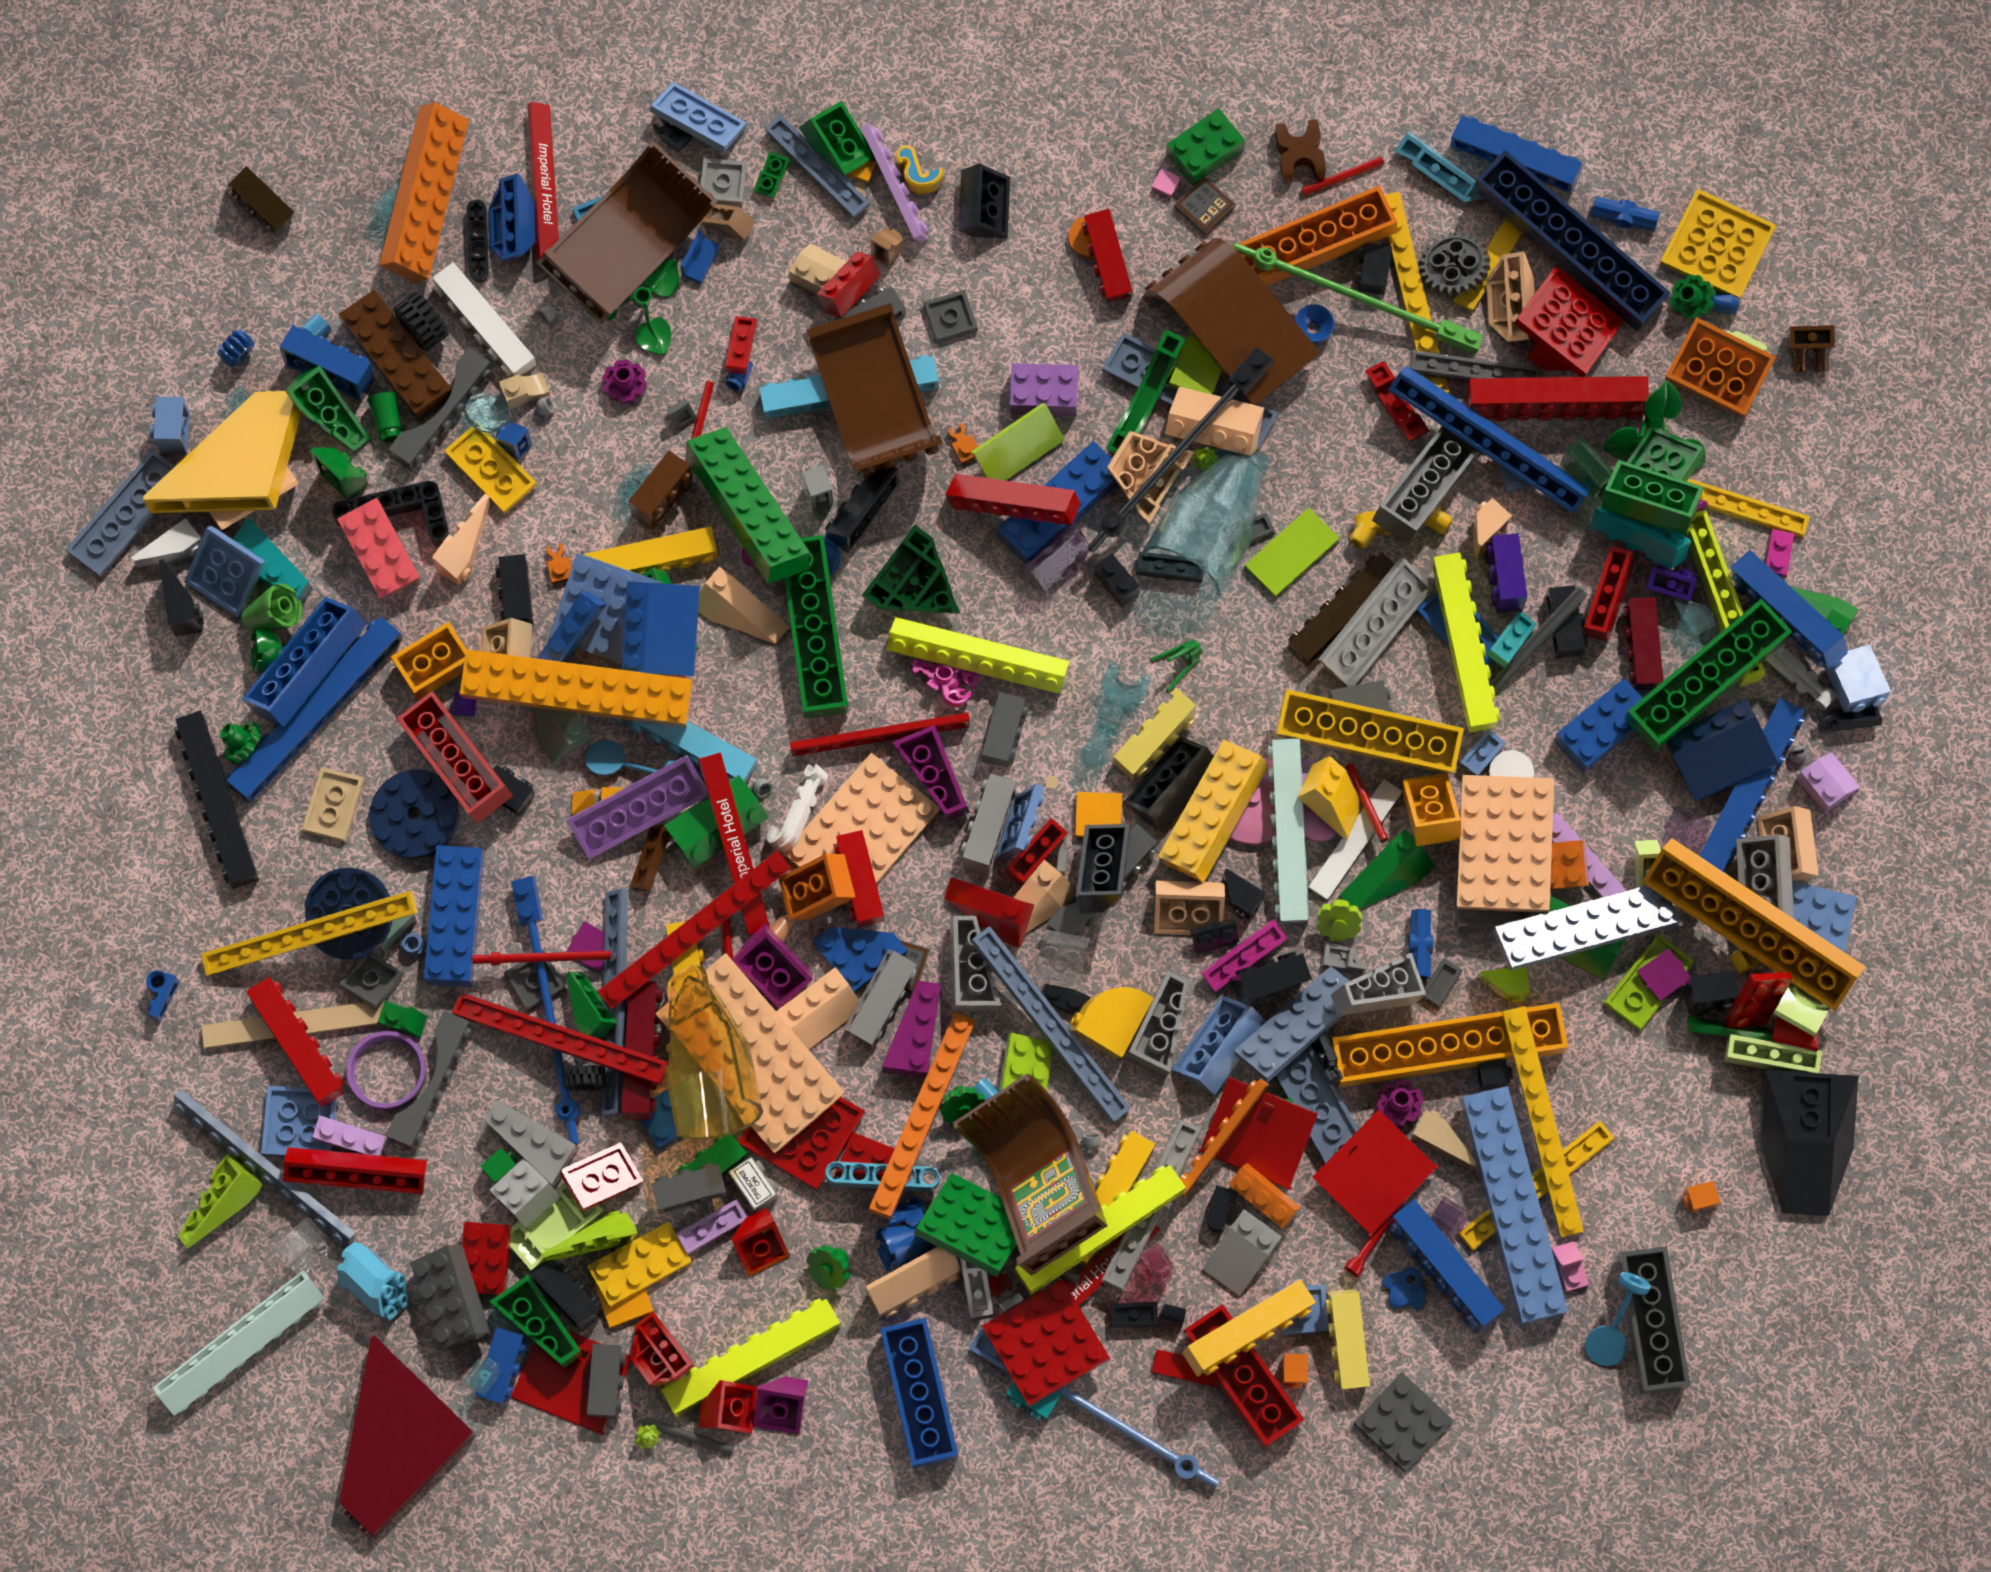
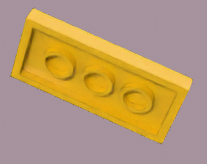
M478 422L444 450V453L484 494L488 495L490 500L504 514L537 486V482Z
M667 1222L588 1265L587 1269L609 1308L642 1289H646L686 1267L692 1261L670 1222Z

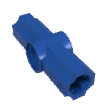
M1596 196L1591 216L1613 221L1619 227L1631 228L1634 226L1655 232L1660 212L1638 207L1636 203L1630 200H1619L1617 202Z
M1415 909L1411 910L1410 915L1411 934H1409L1408 950L1413 955L1421 980L1431 978V955L1433 953L1431 910Z

